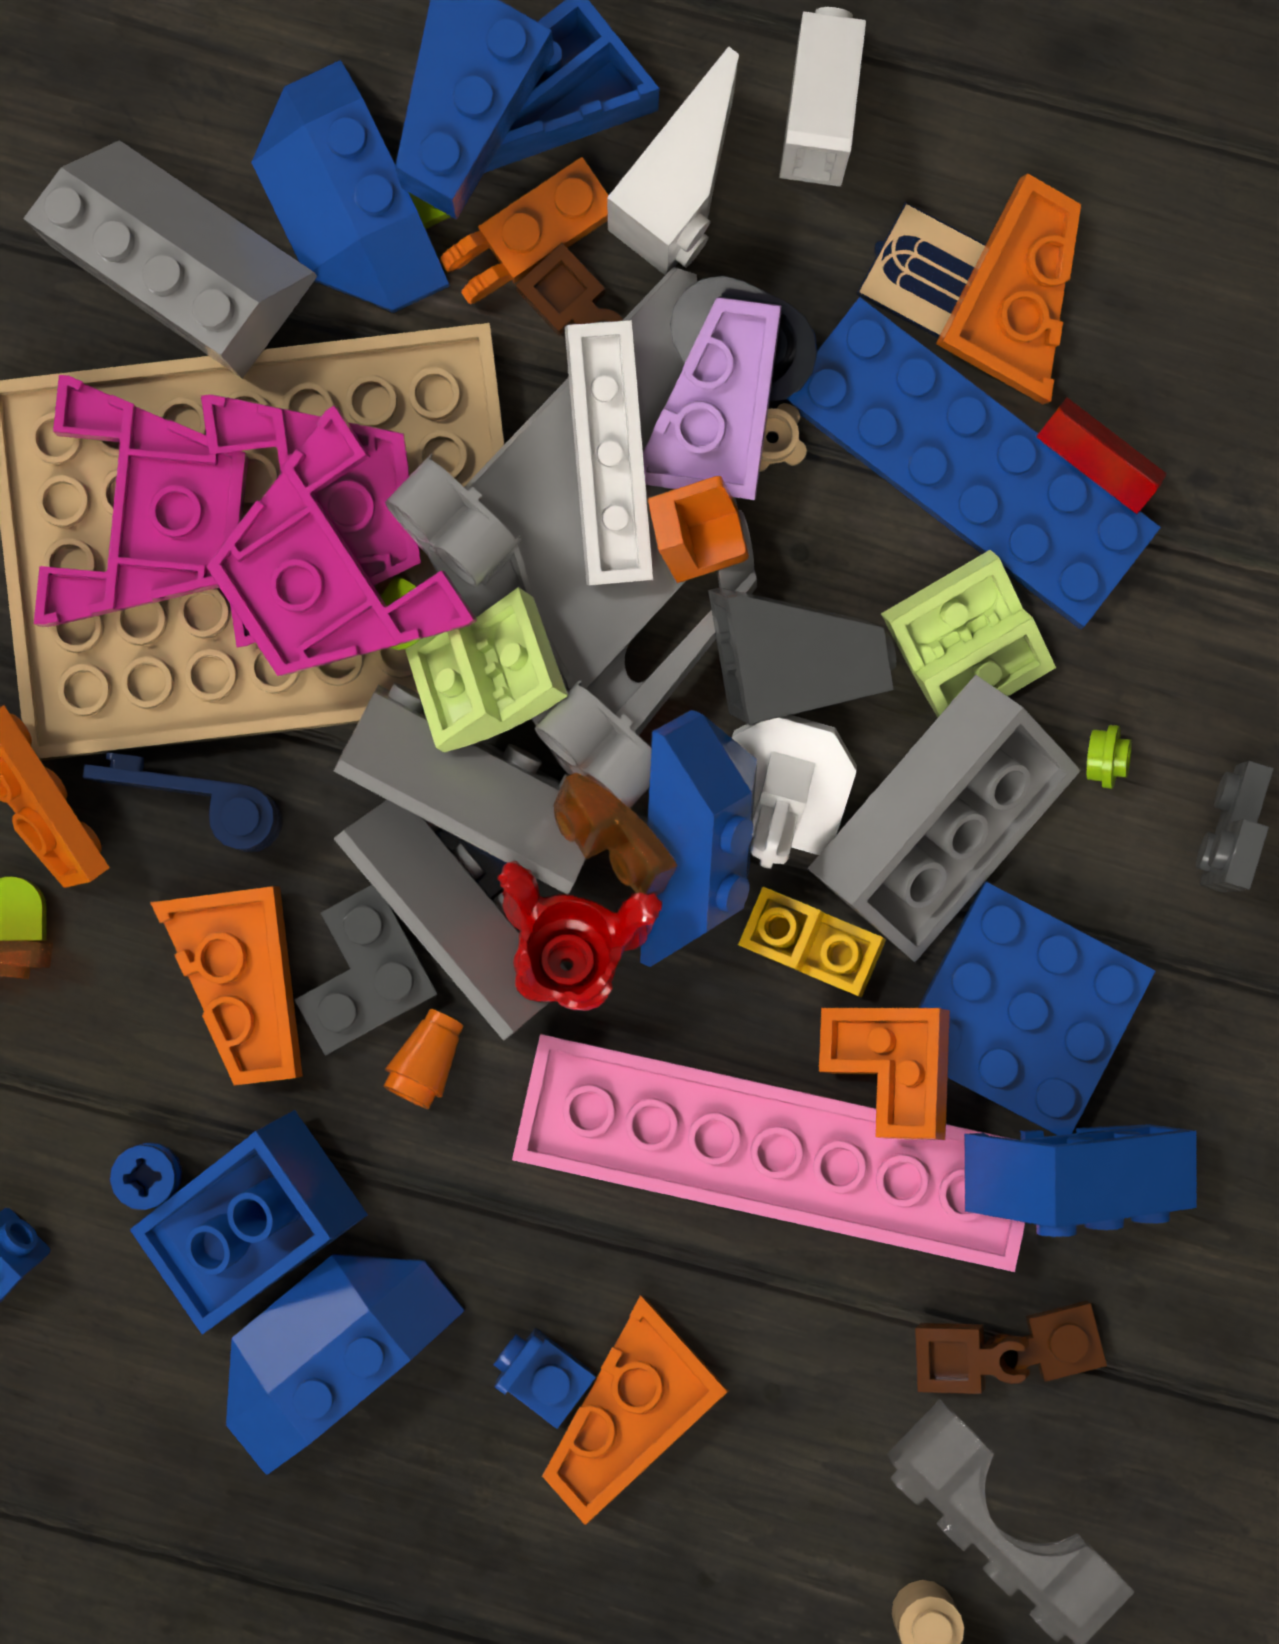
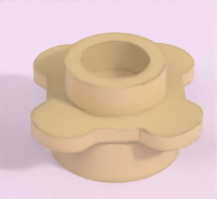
M783 403L777 409H768L760 472L765 471L770 464L786 462L794 466L801 463L805 458L807 449L806 445L799 440L797 426L800 420V413L791 404ZM770 432H775L778 435V441L776 443H769L766 435Z

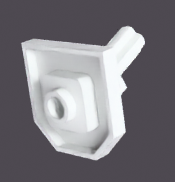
M787 715L750 725L746 724L734 730L732 739L757 758L751 854L759 858L760 866L765 868H772L773 863H786L789 859L791 847L820 855L828 843L837 835L857 770V765L836 728L793 715Z

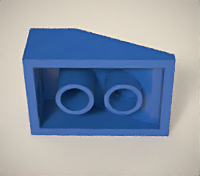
M293 1110L256 1130L133 1226L130 1231L203 1335L368 1216V1214L300 1116Z

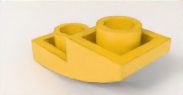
M762 887L738 945L862 998L886 939L828 915L812 906Z

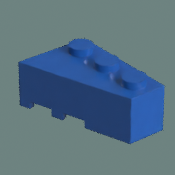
M430 0L395 165L402 189L456 220L458 219L554 55L551 29L500 0Z
M565 0L538 21L552 30L554 55L485 173L659 111L660 88L589 0Z
M1148 1124L1076 1128L1075 1134L1044 1137V1131L1030 1130L1021 1131V1140L988 1136L985 1133L964 1134L965 1212L1037 1224L1038 1235L1065 1237L1076 1235L1077 1225L1084 1224V1227L1089 1229L1115 1230L1124 1228V1218L1131 1217V1221L1139 1223H1165L1170 1221V1212L1197 1208L1196 1131Z

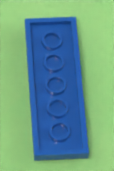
M860 297L817 351L813 373L802 389L781 400L796 407L800 415L979 553L983 554L988 550L995 553L1000 558L1009 576L1080 630L1085 627L1161 528L1139 511L1136 514L1066 461L1036 437L1038 435L1036 431Z

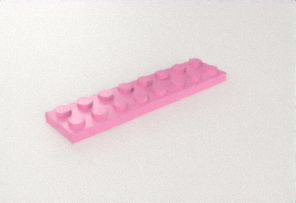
M540 1034L512 1160L1012 1272H1015L1025 1222L965 1212L964 1134L985 1132L946 1124V1140L876 1138V1108ZM985 1133V1134H987L988 1136L1008 1138V1137H1003V1136L994 1135V1134H990V1133Z

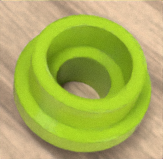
M1109 725L1107 731L1093 729L1090 736L1087 757V780L1102 781L1103 788L1113 789L1116 777L1127 778L1129 773L1132 743L1130 739H1121L1120 726Z

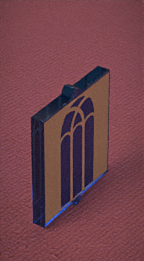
M905 202L885 241H878L875 244L874 253L877 256L856 295L939 339L986 244Z

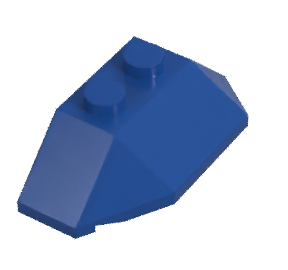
M339 60L284 86L251 163L298 261L317 275L315 282L375 304L377 307L392 313L450 287L418 211L408 191L401 188L390 153L360 92L342 61Z
M693 710L652 731L644 894L655 893L657 898L662 901V909L653 924L650 934L647 936L646 942L641 945L640 963L649 967L742 910L749 894L748 876L751 840L754 830L752 820L757 758L706 716Z
M332 1254L232 1337L226 1426L262 1471L268 1475L311 1444L411 1361L465 1311V1308L425 1260Z

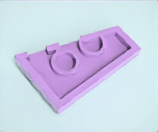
M722 297L715 299L682 368L683 370L643 451L645 485L678 489L714 476H721L732 497L755 500L782 305Z

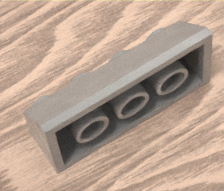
M120 140L61 167L23 218L55 250L242 379L317 278V275L309 268Z
M975 675L879 787L868 797L866 802L834 839L828 843L808 869L890 942L916 962L1081 770L1021 705Z
M394 683L391 690L378 684L334 769V772L507 863L517 861L522 867L530 870L535 878L567 895L577 879L605 815L603 804L595 800L598 795L569 774H565L562 781H559L538 770L542 761L528 751L513 744H508L505 751L483 740L448 752L440 751L435 747L419 694L398 683Z
M386 800L344 829L333 839L504 1041L551 1001L535 1002L528 1000L517 991L515 985L516 972L513 961L518 950L520 932L512 926L503 911V893L501 892L493 900L476 881L485 871L461 843L451 851L435 832L440 827ZM561 963V968L567 970L563 963Z

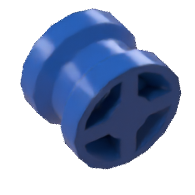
M147 1142L128 1148L117 1157L111 1168L110 1182L113 1193L121 1203L132 1209L147 1210L157 1207L171 1198L181 1184L182 1168L175 1153L161 1143ZM136 1181L145 1186L146 1193H144V1187L140 1186Z

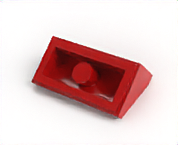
M1066 397L1036 436L1136 514L1156 493L1167 474L1068 397Z

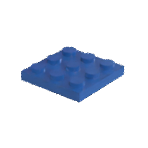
M984 882L918 1008H942L950 1011L949 1079L1057 1136L1072 1134L1156 971L994 885Z

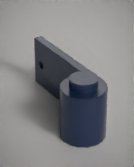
M107 753L106 759L111 760L110 768L85 765L83 777L96 782L210 796V827L220 842L244 852L261 851L271 846L278 838L282 828V812L277 802L267 793L247 785L143 771L144 757Z

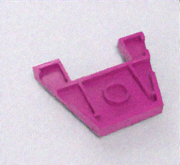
M59 375L53 432L59 437L120 442L108 566L105 572L39 566L33 624L38 627H52L220 588L206 566L243 519L249 458L247 454L243 451L209 454L206 435L138 408L133 403L117 396L109 395L90 387L69 375Z
M214 394L201 396L209 454L277 447L281 473L283 465L296 449L299 450L318 426L316 422L321 417ZM348 422L370 457L316 493L315 496L374 586L421 563L419 545L395 519L385 504V501L410 476L405 434ZM231 606L236 647H246L255 641Z
M335 405L323 413L316 422L318 426L301 448L293 452L283 465L282 473L262 499L254 503L206 566L277 676L293 674L470 626L477 621L446 571L443 570L389 606H386L315 496L316 493L370 457L340 409Z

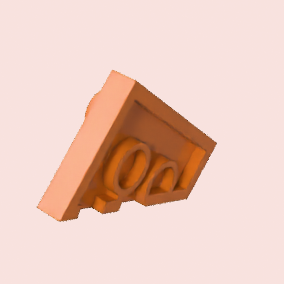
M1027 173L1019 179L936 345L1044 405L1051 402L1054 379H1051L1055 348L1060 345L1063 322L1060 321L1065 283L1070 280L1081 204Z
M5 705L0 706V801L8 803L15 812L12 816L14 830L64 888L93 881L110 868L101 855L102 846L99 838L87 824L79 821L67 803V791L64 784L52 770L43 766L31 747L32 738L25 724L17 716L9 713Z
M280 886L150 902L159 923H164L177 953L174 955L183 975L189 977L204 1010L202 1017L233 1084L243 1085L303 1077Z
M640 1295L629 1315L630 1318L615 1346L611 1348L597 1379L582 1406L579 1407L542 1475L584 1525L593 1520L729 1392L643 1295Z

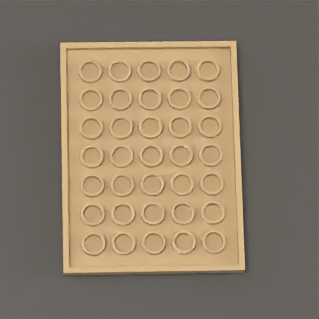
M490 323L264 349L243 379L210 356L0 380V528L21 718L30 732L32 738L31 747L40 761L354 724L360 720L378 684L391 690L393 684L398 683L418 693L405 649L395 650L390 647L293 674L277 676L256 642L246 647H236L231 605L220 588L52 627H38L33 624L39 566L100 572L107 571L120 442L59 437L53 432L59 375H69L90 387L106 394L117 396L133 403L138 408L168 421L172 420L206 435L201 401L202 395L214 394L322 416L327 409L335 405L340 409L348 422L404 433L410 475L430 454H433L432 461L440 465L465 487L505 445ZM277 447L241 450L249 457L243 518L254 503L262 499L281 474ZM421 548V563L397 574V576L407 580L416 587L437 574L428 555ZM394 576L374 585L380 596Z

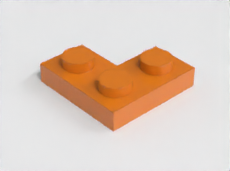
M821 1008L819 1072L828 1074H878L876 1138L946 1140L950 1011L942 1008Z

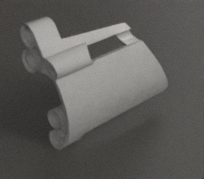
M675 267L622 320H632L643 451L685 364L673 345L670 322L675 303L686 288L697 283V275ZM568 377L465 487L440 465L433 462V454H430L385 501V504L395 519L428 555L437 573L441 570L446 571L475 617L518 587L534 597L568 695L551 708L531 718L536 725L535 731L547 745L560 766L569 775H573L610 804L627 813L650 787L652 748L639 737V734L716 639L711 610L644 682H635L628 676L625 669V653L630 641L686 581L676 582L658 550L647 499L653 580L600 585L586 584ZM645 485L646 498L675 490ZM732 497L737 506L736 498ZM738 510L749 558L745 562L717 570L719 587L752 594L757 588L753 549L745 516L742 510Z

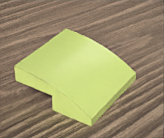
M991 550L881 613L902 656L937 717L943 713L975 675L1006 696H1009L1056 668L1033 617L1023 609L1000 558Z
M519 587L477 616V621L470 626L422 638L414 645L405 649L435 747L442 752L466 747L510 730L546 711L568 696L534 597Z

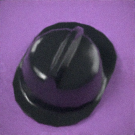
M727 276L703 278L686 288L674 305L670 322L673 345L684 362H686L717 297L782 305L769 401L784 400L802 389L813 373L817 358L815 333L806 316L788 302L743 280Z

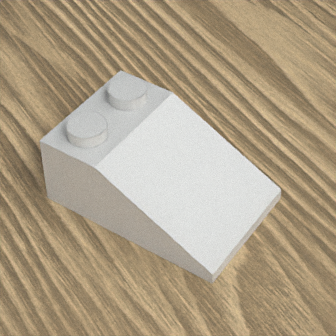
M730 47L725 50L607 197L608 231L664 275L675 267L678 262L685 268L688 267L703 249L709 238L704 233L710 224L708 214L734 96L739 54Z

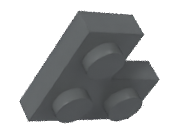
M1247 761L1237 764L1233 773L1228 771L1224 773L1214 801V807L1222 810L1215 834L1210 832L1205 834L1196 859V868L1203 870L1200 886L1222 893L1250 890L1269 829L1268 826L1258 824L1257 822L1274 768Z
M370 885L321 912L350 969L296 998L295 1002L326 1056L439 993L394 910L375 887Z

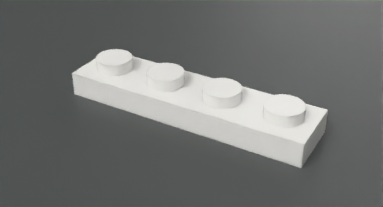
M632 320L565 326L586 584L600 585L653 580Z

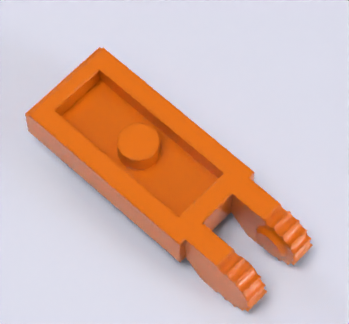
M580 157L479 225L477 232L467 235L457 244L447 249L439 261L446 271H454L464 267L472 259L490 248L500 264L492 266L483 273L473 277L461 292L470 305L472 303L475 304L512 280L515 284L524 278L561 243L568 248L607 222V197L609 195L583 157Z

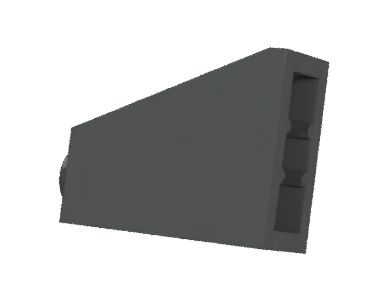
M722 587L708 590L730 715L750 725L894 690L891 671L896 668V652L892 639L885 633L884 627L850 616Z

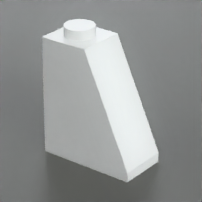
M821 7L816 9L815 13L803 11L779 178L841 186L851 152L866 20L854 19L853 14L847 10L836 7Z

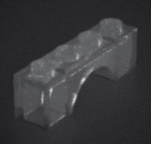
M941 1399L887 1453L893 1466L898 1469L890 1477L891 1480L916 1505H919L927 1498L943 1514L937 1525L963 1551L973 1543L990 1560L983 1567L984 1571L1009 1596H1012L1020 1589L1036 1605L1029 1613L1030 1616L1056 1642L1066 1634L1075 1644H1086L1134 1594V1590L1126 1580L1078 1533L1057 1542L1044 1544L1030 1543L1008 1535L992 1521L985 1500V1481L994 1454L987 1444Z

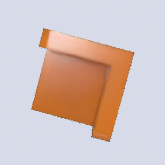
M714 476L647 498L658 550L677 583L745 562L749 558L738 508L721 476Z

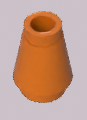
M429 1009L425 1019L420 1022L385 1068L390 1074L383 1087L415 1105L429 1109L435 1096L439 1098L443 1096L459 1042V1035L464 1025L446 1014Z

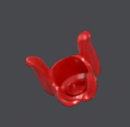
M517 861L506 863L502 867V874L498 875V880L504 889L503 911L512 926L520 931L518 950L513 961L516 972L515 985L517 991L525 999L535 1002H558L559 1005L572 1010L588 1011L599 1007L605 1002L613 989L611 982L624 951L636 949L646 942L647 936L650 934L653 924L662 909V901L657 898L655 893L648 895L641 892L633 893L629 899L624 901L617 913H613L596 901L574 895L557 894L542 897L536 878L530 870L522 867ZM568 961L573 967L570 970H563L560 965L562 962Z

